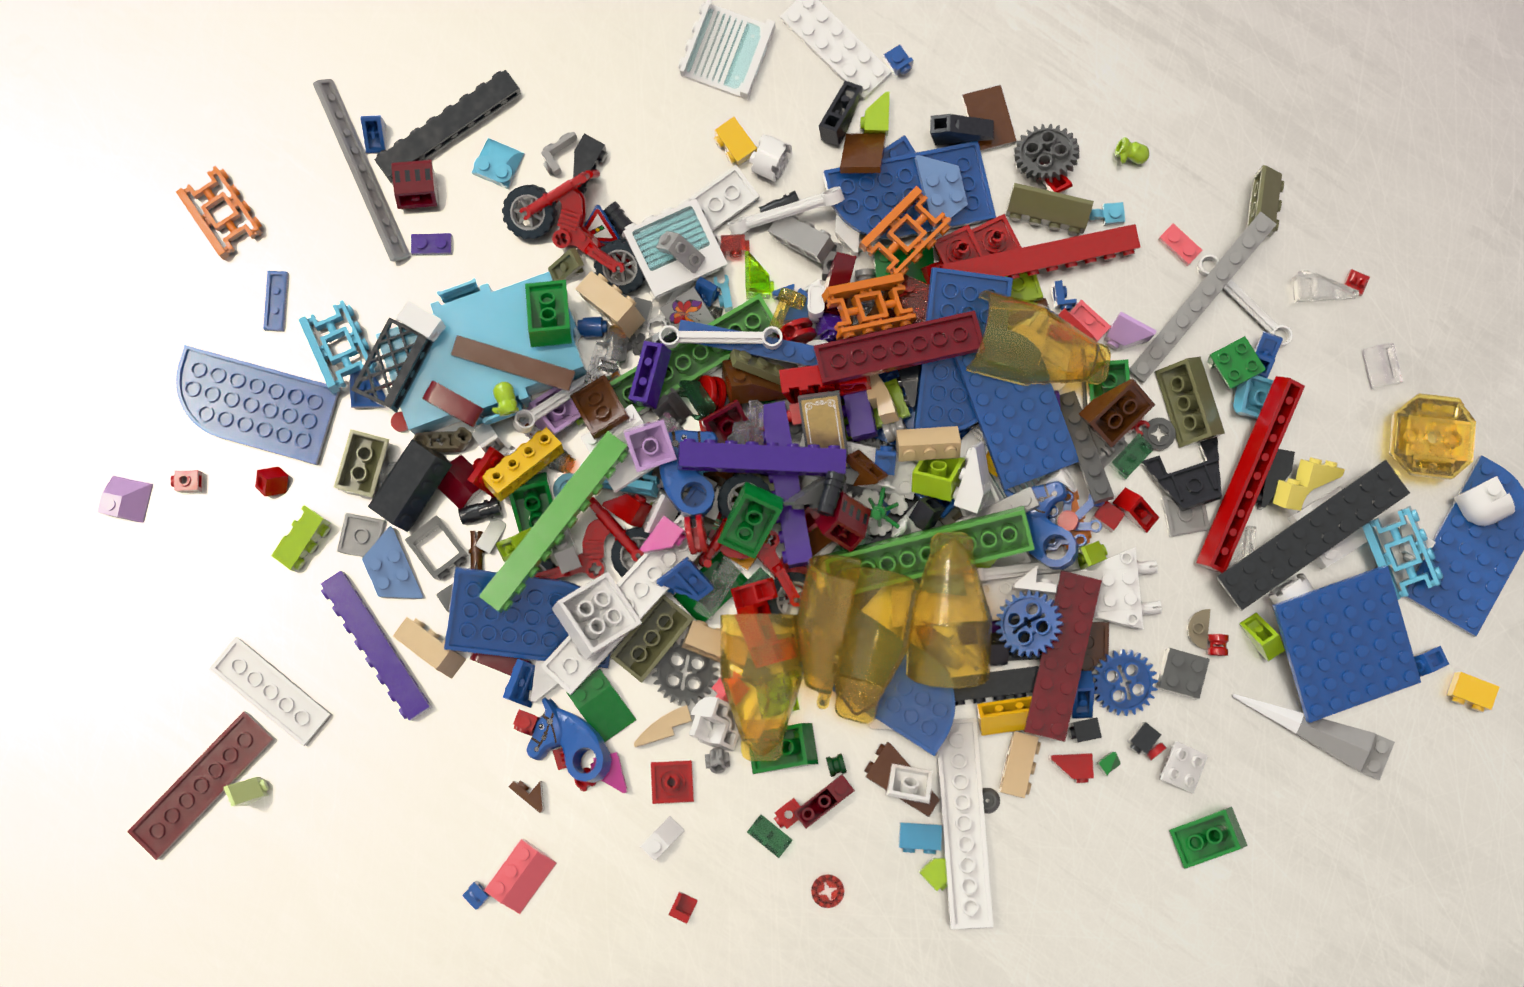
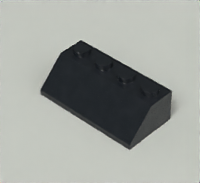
M411 439L369 503L368 508L390 524L409 532L452 464L443 454Z

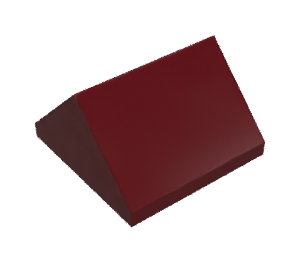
M737 399L701 420L704 431L715 433L718 443H725L727 437L732 433H741L743 439L754 433Z
M461 454L450 461L452 466L438 486V489L458 509L465 508L482 491L468 481L474 469L472 464Z

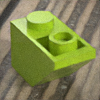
M932 858L919 873L936 891L939 889L943 891L947 887L945 858Z

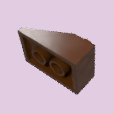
M731 360L722 361V379L725 382L726 393L730 403L736 399L739 404L786 398L782 393L781 385L732 366Z
M1132 378L1093 399L1079 415L1095 434L1112 448L1155 404Z

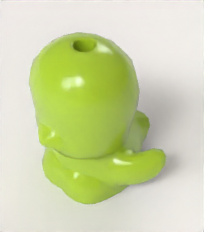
M1123 137L1115 148V156L1117 158L1121 157L1123 164L1127 158L1136 164H1143L1149 158V149L1144 144L1138 142L1131 143L1127 137Z
M509 382L496 384L493 388V395L498 403V407L492 408V412L500 416H508L518 412L519 408L515 400L512 384Z

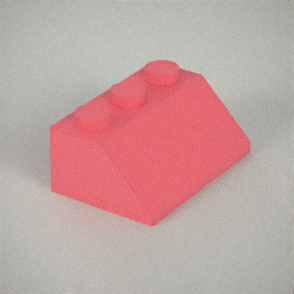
M521 839L484 891L501 904L520 914L557 863L528 841Z

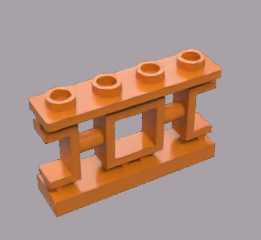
M215 165L212 167L213 170L206 172L211 179L210 182L196 191L188 184L186 188L183 189L181 187L175 193L218 256L225 260L230 256L229 253L236 251L231 244L232 241L245 232L252 239L256 238L255 236L258 234H263L260 229L262 224L256 216L252 218L250 215V206L245 200L241 202L238 195L241 194L234 184L230 185L227 181L230 177L223 168L219 169ZM218 176L231 194L230 197L224 191L217 196L214 195L211 190L220 185L215 177ZM190 194L196 200L203 195L206 196L209 201L200 206L205 214L202 215L190 198ZM225 200L233 213L217 223L208 210ZM240 208L252 225V229L246 223L239 228L235 226L233 222L241 217L237 209ZM212 226L218 232L225 227L230 231V234L222 239L226 244L225 247L211 229Z
M917 186L859 245V248L864 252L867 251L870 257L877 251L882 253L891 262L886 268V272L891 275L902 273L904 276L909 270L908 266L912 262L914 264L917 263L923 256L922 252L926 248L928 250L931 249L937 242L936 238L940 234L942 236L945 235L951 228L949 225L952 219L950 217L947 218L945 213L942 212L935 219L923 207L928 198L922 194V190ZM918 200L919 202L915 205L914 209L920 214V216L916 220H914L908 214H906L902 219H900V217ZM927 220L935 228L941 222L942 224L924 241L923 239L926 237L927 232L921 225ZM905 223L919 234L909 246L905 245L895 235ZM890 228L891 230L887 233L886 236L893 243L888 248H886L878 241L872 247V245ZM898 248L906 255L913 250L914 252L896 269L895 267L898 265L899 260L893 253Z
M902 273L826 288L822 294L824 303L827 302V308L837 307L842 322H837L834 326L835 331H837V340L906 326L914 322L917 317L915 313L912 314L913 308L903 309L898 296L906 289L905 285H902L904 281ZM890 290L888 292L890 300L884 301L881 292ZM853 297L851 299L853 307L846 308L844 299ZM875 300L879 314L866 317L861 302ZM893 308L896 317L887 319L889 317L887 309ZM856 315L859 325L850 326L852 322L849 316Z

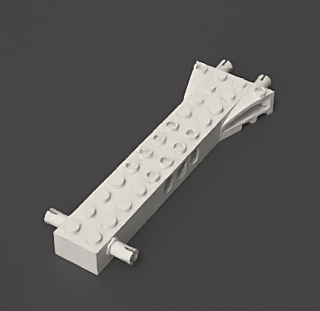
M1136 547L1081 571L1072 572L1102 580L1093 618L1095 620L1142 630L1144 629L1143 615L1162 613V608L1153 609V607L1161 606L1160 601L1145 603L1141 601L1138 576L1139 574L1157 573L1158 567L1149 568L1157 565L1156 560L1138 562ZM1060 573L1037 575L1036 582H1039V579L1052 580V584L1058 585ZM1022 577L965 584L967 596L926 593L923 590L922 584L917 583V578L905 581L903 586H893L890 588L894 629L907 628L909 630L910 642L916 645L915 639H917V647H923L921 631L923 627L1001 621L996 616L997 614H1003L1000 606L1007 607L1008 605L1005 600L1012 602V594L1019 598V592L1022 590H1014L1012 587ZM1022 591L1027 596V591ZM1040 593V598L1046 594L1048 596L1047 601L1050 599L1054 600L1056 593ZM1031 606L1029 614H1035L1038 611V606ZM1014 616L1012 619H1020V617Z

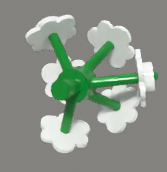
M884 480L872 485L881 490L880 495H878L879 492L876 489H864L858 500L872 509L870 518L873 517V520L868 523L870 533L873 536L878 534L885 536L886 532H889L893 525L894 529L891 537L901 536L907 529L906 522L908 519L901 518L897 524L886 516V513L890 510L893 514L903 515L904 511L908 509L904 496L896 492L892 493L890 499H888L889 506L884 507L882 504L885 490H896V487L891 486L890 482Z

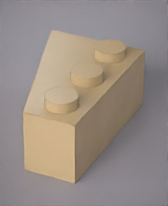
M591 271L575 288L576 291L600 314L602 313L610 319L614 326L620 327L624 334L630 338L645 321L635 307L637 303L630 296L625 298L621 295L623 292L616 285L613 284L611 287L607 284L609 281L602 274L599 273L597 276Z
M406 617L392 637L434 669L452 679L466 661V658L454 650L444 649L445 640L442 642L438 639L440 635L432 629L427 631L423 628L425 624L416 617L414 620Z

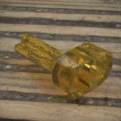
M788 288L780 289L777 297L779 302L769 327L774 326L781 330L789 308L801 310L805 306L806 296Z

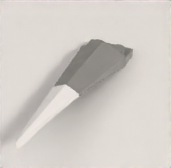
M1232 695L1233 698L1287 728L1356 771L1380 780L1394 746V741L1373 732L1326 719H1319L1308 723L1304 713L1240 695Z

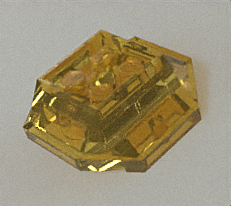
M1418 393L1392 413L1389 454L1409 475L1451 480L1473 462L1476 421L1465 408L1460 398ZM1429 433L1435 437L1434 443L1428 440L1427 436Z

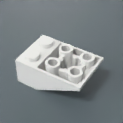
M981 441L973 445L972 449H968L965 460H968L967 466L962 468L959 479L962 480L960 487H956L953 494V499H956L954 506L976 514L985 508L991 491L984 442Z

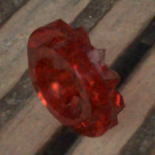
M830 874L822 875L814 881L811 887L812 898L821 907H835L844 897V886L836 876ZM825 882L829 888H837L831 892V900H829L826 894L819 895V893L825 890Z

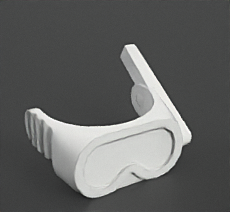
M820 279L804 288V291L808 292V316L812 323L819 322L825 307L822 298L825 287L821 284L822 281Z
M1062 469L1043 477L1036 484V486L1059 481L1072 492L1077 491L1073 481L1068 478L1069 475Z

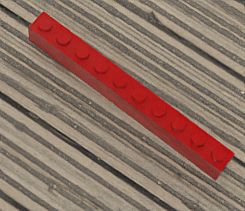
M1136 224L946 263L938 268L1010 277L1014 280L1020 278V274L1027 273V276L1039 274V270L1044 269L1047 272L1059 270L1058 266L1065 265L1066 268L1078 266L1077 262L1084 261L1085 264L1097 262L1096 258L1104 257V260L1116 258L1115 254L1123 253V256L1135 254L1134 250L1141 248Z
M1275 377L1198 556L1197 564L1220 573L1227 570L1305 388L1301 383L1288 377Z

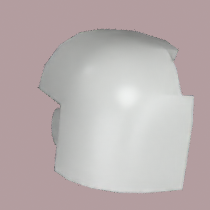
M1497 476L1454 497L1468 522L1470 521L1479 526L1494 524L1515 512L1513 499L1510 493L1507 494Z
M717 697L701 699L694 706L690 714L695 718L689 735L698 739L703 744L734 751L742 724L738 720L737 708Z

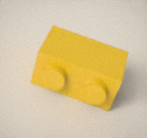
M732 117L714 130L715 142L720 148L724 147L727 151L725 155L731 163L735 162L737 166H740L750 159L754 151L757 152V147L735 117Z
M1455 672L1447 696L1452 697V701L1461 705L1467 703L1472 705L1471 709L1484 712V710H1492L1499 686L1463 672Z

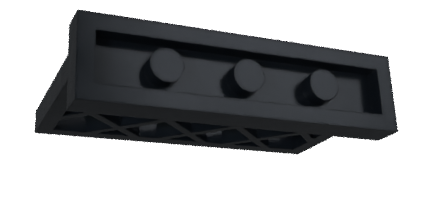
M389 317L351 390L397 413L434 342L407 325ZM392 324L398 326L400 334L390 337L389 330ZM410 334L418 336L415 343L407 345L405 336ZM402 338L404 347L394 350L391 341ZM388 343L391 352L380 355L379 349L381 345ZM405 351L407 355L406 360L398 364L396 354ZM392 356L394 366L385 369L382 359ZM379 361L381 370L371 374V364ZM396 369V379L388 382L386 373ZM383 375L385 384L375 387L373 377ZM369 379L372 389L366 391L359 390L361 383ZM387 388L388 394L385 400L378 399L376 391Z

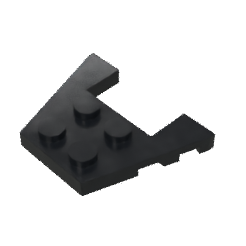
M1217 437L1199 442L1205 462L1169 474L1166 472L1160 455L1142 461L1144 469L1182 512L1219 500L1222 497Z

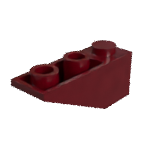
M836 252L824 284L825 290L830 286L850 283L856 256ZM827 302L825 303L824 313L840 315L837 307L827 308Z
M841 774L793 813L804 828L807 829L855 790L843 774Z

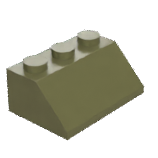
M1262 165L1254 175L1248 226L1262 212L1276 223V226L1267 235L1271 237L1279 228L1277 212H1280L1282 200H1279V196L1283 192L1284 181H1282V173L1266 165Z
M350 429L333 488L353 495L373 498L390 439Z

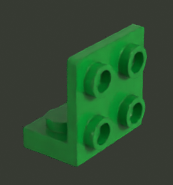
M1246 336L1213 352L1207 360L1210 368L1216 366L1229 389L1265 371L1264 365Z

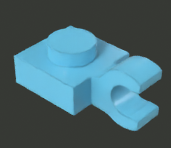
M1123 202L1106 203L1102 205V209H1092L1089 217L1090 221L1104 219V225L1124 224L1126 221Z
M724 275L725 282L720 284L716 276L714 277V285L718 286L722 293L718 295L720 307L724 306L725 312L731 311L733 306L728 286L729 277Z

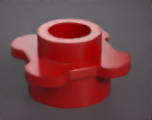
M588 767L583 769L585 773L591 772ZM574 779L576 786L583 792L587 791L588 787L596 785V782L591 783Z

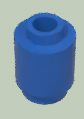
M584 317L577 322L579 333L584 338L603 337L604 333H607L608 330L607 321H603V317Z

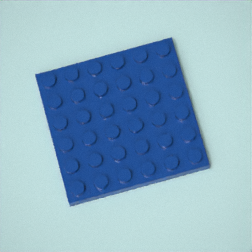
M1384 565L1272 605L1306 722H1314L1421 683L1388 566Z

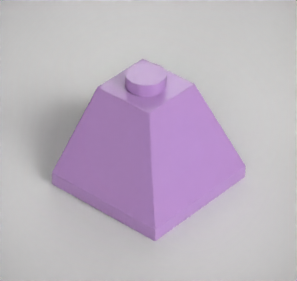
M1120 312L1111 325L1104 341L1107 342L1109 347L1122 350L1149 342L1157 331Z
M553 387L530 402L527 410H532L562 389ZM569 399L537 420L534 424L540 430L547 427L555 435L580 419L581 415L573 400Z
M664 420L642 424L623 431L637 472L677 459Z
M112 475L102 491L97 512L106 516L144 523L153 484Z

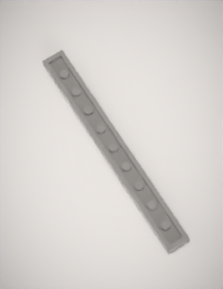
M333 79L316 80L312 83L390 262L407 259L410 254Z
M1262 212L1256 216L1130 367V372L1143 382L1149 378L1276 226L1275 222Z

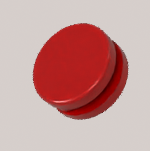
M809 318L793 320L780 328L782 340L803 344L812 341L817 333L815 328L812 327L813 324Z
M703 375L697 381L694 389V404L699 412L712 414L721 409L725 404L726 385L721 377Z
M696 515L697 527L694 528L690 516L685 517V532L691 555L702 551L703 553L708 552V540L702 515Z

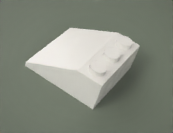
M632 404L625 408L630 419L609 431L627 446L623 431L645 424ZM587 432L580 438L589 453H591L605 434L594 440L591 433ZM628 450V457L623 463L619 462L617 464L615 474L610 479L606 478V480L616 493L657 466L637 472L630 450Z
M1337 487L1301 511L1288 517L1290 523H1295L1342 490L1341 487ZM1361 527L1315 559L1320 570L1327 568L1368 542L1363 528Z
M609 572L604 573L560 599L552 608L585 660L601 652L642 624Z

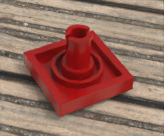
M1005 214L971 229L984 256L1022 248Z
M969 224L936 239L937 242L933 246L942 264L984 256Z
M490 446L482 459L477 458L474 460L472 465L474 471L468 478V481L490 497H495L485 486L482 477L488 469L497 466L505 456Z
M692 760L650 762L652 804L694 802Z

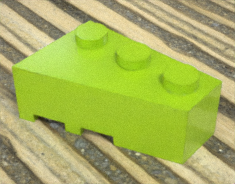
M303 505L301 508L303 511L298 521L293 520L291 523L292 529L287 535L282 537L271 557L293 572L296 569L300 570L305 564V557L308 553L312 554L318 546L317 541L320 537H325L330 530L329 525L331 523L306 505Z

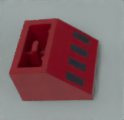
M432 160L391 164L397 209L437 206L438 187Z
M842 491L833 516L829 517L821 514L815 522L824 536L852 552L865 538L871 510Z

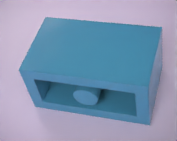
M899 823L898 847L903 848V852L915 853V849H924L925 854H936V850H941L942 825Z

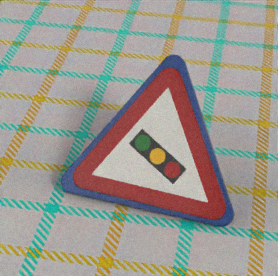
M596 205L585 227L602 243H609L617 239L621 240L601 206Z

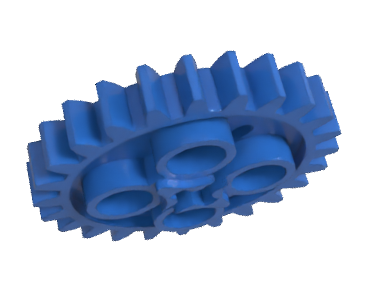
M1030 590L1027 591V596L1020 591L1019 598L1012 594L1013 601L1005 600L1008 606H1000L1003 614L996 615L1001 619V621L995 623V625L1001 627L996 633L1003 635L999 640L1001 642L1007 641L1004 647L1006 649L1012 647L1011 653L1015 654L1018 651L1020 657H1023L1025 652L1028 658H1031L1032 652L1039 657L1040 650L1047 654L1046 647L1049 646L1053 649L1054 646L1051 642H1059L1056 634L1063 633L1058 629V627L1064 625V623L1058 621L1063 615L1056 613L1060 608L1053 606L1055 602L1053 599L1047 601L1048 596L1046 594L1040 598L1039 591H1036L1034 596ZM1033 605H1037L1038 611L1035 614L1030 615V607ZM1014 616L1020 617L1017 625L1011 624V619ZM1028 620L1032 621V623H1031L1032 627H1031V628H1028V627H1027V625H1028L1027 621H1028ZM1042 623L1048 624V629L1045 632H1039V626ZM1025 633H1029V641L1026 643H1022V635Z
M1121 649L1118 655L1113 650L1112 657L1105 654L1106 661L1099 659L1098 661L1101 666H1094V669L1098 671L1097 674H1092V677L1096 678V681H1094V686H1096L1094 694H1099L1095 700L1097 702L1102 701L1100 705L1102 708L1108 706L1107 711L1110 713L1115 709V714L1119 716L1122 710L1123 714L1128 716V711L1130 710L1135 715L1136 708L1143 711L1142 704L1144 703L1149 706L1150 703L1147 699L1155 698L1151 691L1158 690L1153 687V684L1157 683L1158 680L1153 679L1152 676L1156 675L1157 672L1150 671L1153 664H1146L1147 657L1140 659L1141 653L1137 652L1133 656V650L1129 649L1126 654L1125 650ZM1130 664H1134L1135 672L1128 675L1127 667ZM1118 665H1121V671H1122V676H1123V678H1125L1126 680H1128V682H1126L1125 685H1126L1127 691H1128L1129 694H1130V697H1131L1130 700L1127 699L1126 688H1125L1124 686L1120 685V683L1123 682V679H1122L1121 674H1120V672H1119V670H1118ZM1114 670L1116 673L1115 679L1108 681V672ZM1136 684L1141 685V691L1138 694H1134L1132 690ZM1121 690L1122 697L1115 701L1113 699L1114 692Z

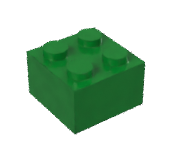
M1128 359L1087 362L1090 402L1130 380Z

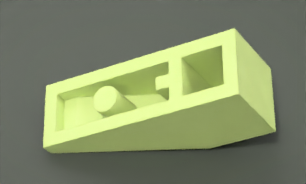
M253 777L223 787L231 807L247 806L269 796L267 793L269 790L265 779H261V777Z

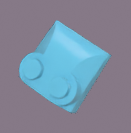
M488 138L479 157L474 161V168L471 173L509 189L525 153Z
M1257 375L1238 385L1233 403L1235 412L1241 416L1247 415L1258 419L1274 380Z

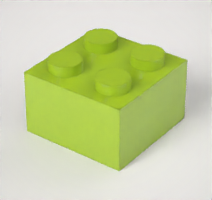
M965 458L919 460L912 472V492L951 502L956 487H959L962 481L959 479L962 468H965Z

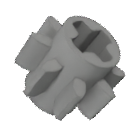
M722 748L711 749L709 754H705L706 769L710 768L711 772L716 774L724 772L726 767H730L729 753H725Z

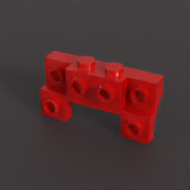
M773 577L730 589L753 668L795 658L796 655L791 638L778 639L767 600L778 597Z

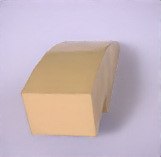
M878 374L871 375L872 389L867 390V396L872 408H878L879 417L884 425L900 421L895 403L884 382Z
M685 705L675 709L652 723L634 742V747L674 736L673 727L692 722L688 706Z

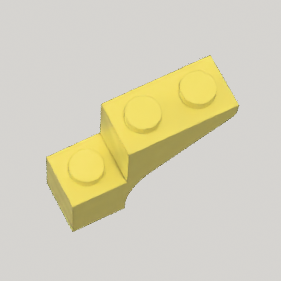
M1310 457L1309 460L1301 459L1296 479L1288 478L1287 481H1278L1273 504L1301 511L1307 495L1312 490L1342 477L1345 469L1337 467V462L1325 460V463H1322L1321 459Z

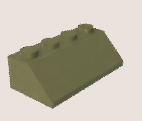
M1014 183L1005 216H1009V219L1013 221H1021L1022 219L1029 221L1031 225L1040 226L1043 224L1052 230L1065 229L1070 234L1080 235V233L1083 234L1086 230L1094 201Z
M1201 357L1186 358L1155 371L1171 423L1175 428V436L1179 448L1225 434Z
M663 595L641 619L642 624L630 631L610 658L642 683L694 618L667 596Z

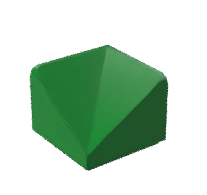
M1114 751L1096 762L1104 776H1108L1111 771L1121 764L1117 753Z

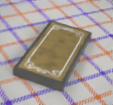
M839 390L798 396L805 447H808L810 444L820 445V448L838 445L841 446V449H846L847 457L848 448ZM846 463V469H850L848 463Z

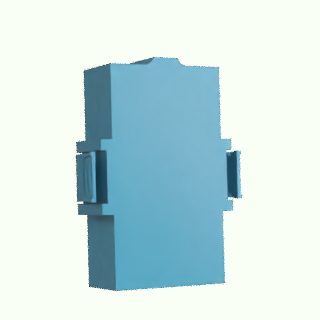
M549 271L493 291L488 283L478 286L475 278L446 290L437 291V295L444 304L436 301L430 303L433 311L432 314L440 318L446 328L431 346L400 406L409 431L414 435L423 432H433L461 422L459 419L422 399L432 380L484 409L476 425L482 423L486 425L493 424L516 415L517 412L508 416H500L492 412V408L498 407V403L493 395V388L500 382L512 384L519 411L524 410L523 405L525 407L529 406V403L533 401L531 396L553 388L546 384L452 356L451 352L457 335L575 371L573 381L587 374L578 348V340L581 335L570 308L571 344L541 347L530 346L525 284L554 281ZM398 326L389 330L390 337L400 334ZM380 333L375 334V336H376L377 339H378ZM415 334L405 336L407 345L415 343L418 336ZM402 338L391 341L394 350L404 347ZM388 343L381 345L382 355L391 352ZM405 351L396 354L398 364L404 362L407 358ZM392 356L384 359L387 368L394 366ZM396 369L388 372L391 381L395 380L397 377Z

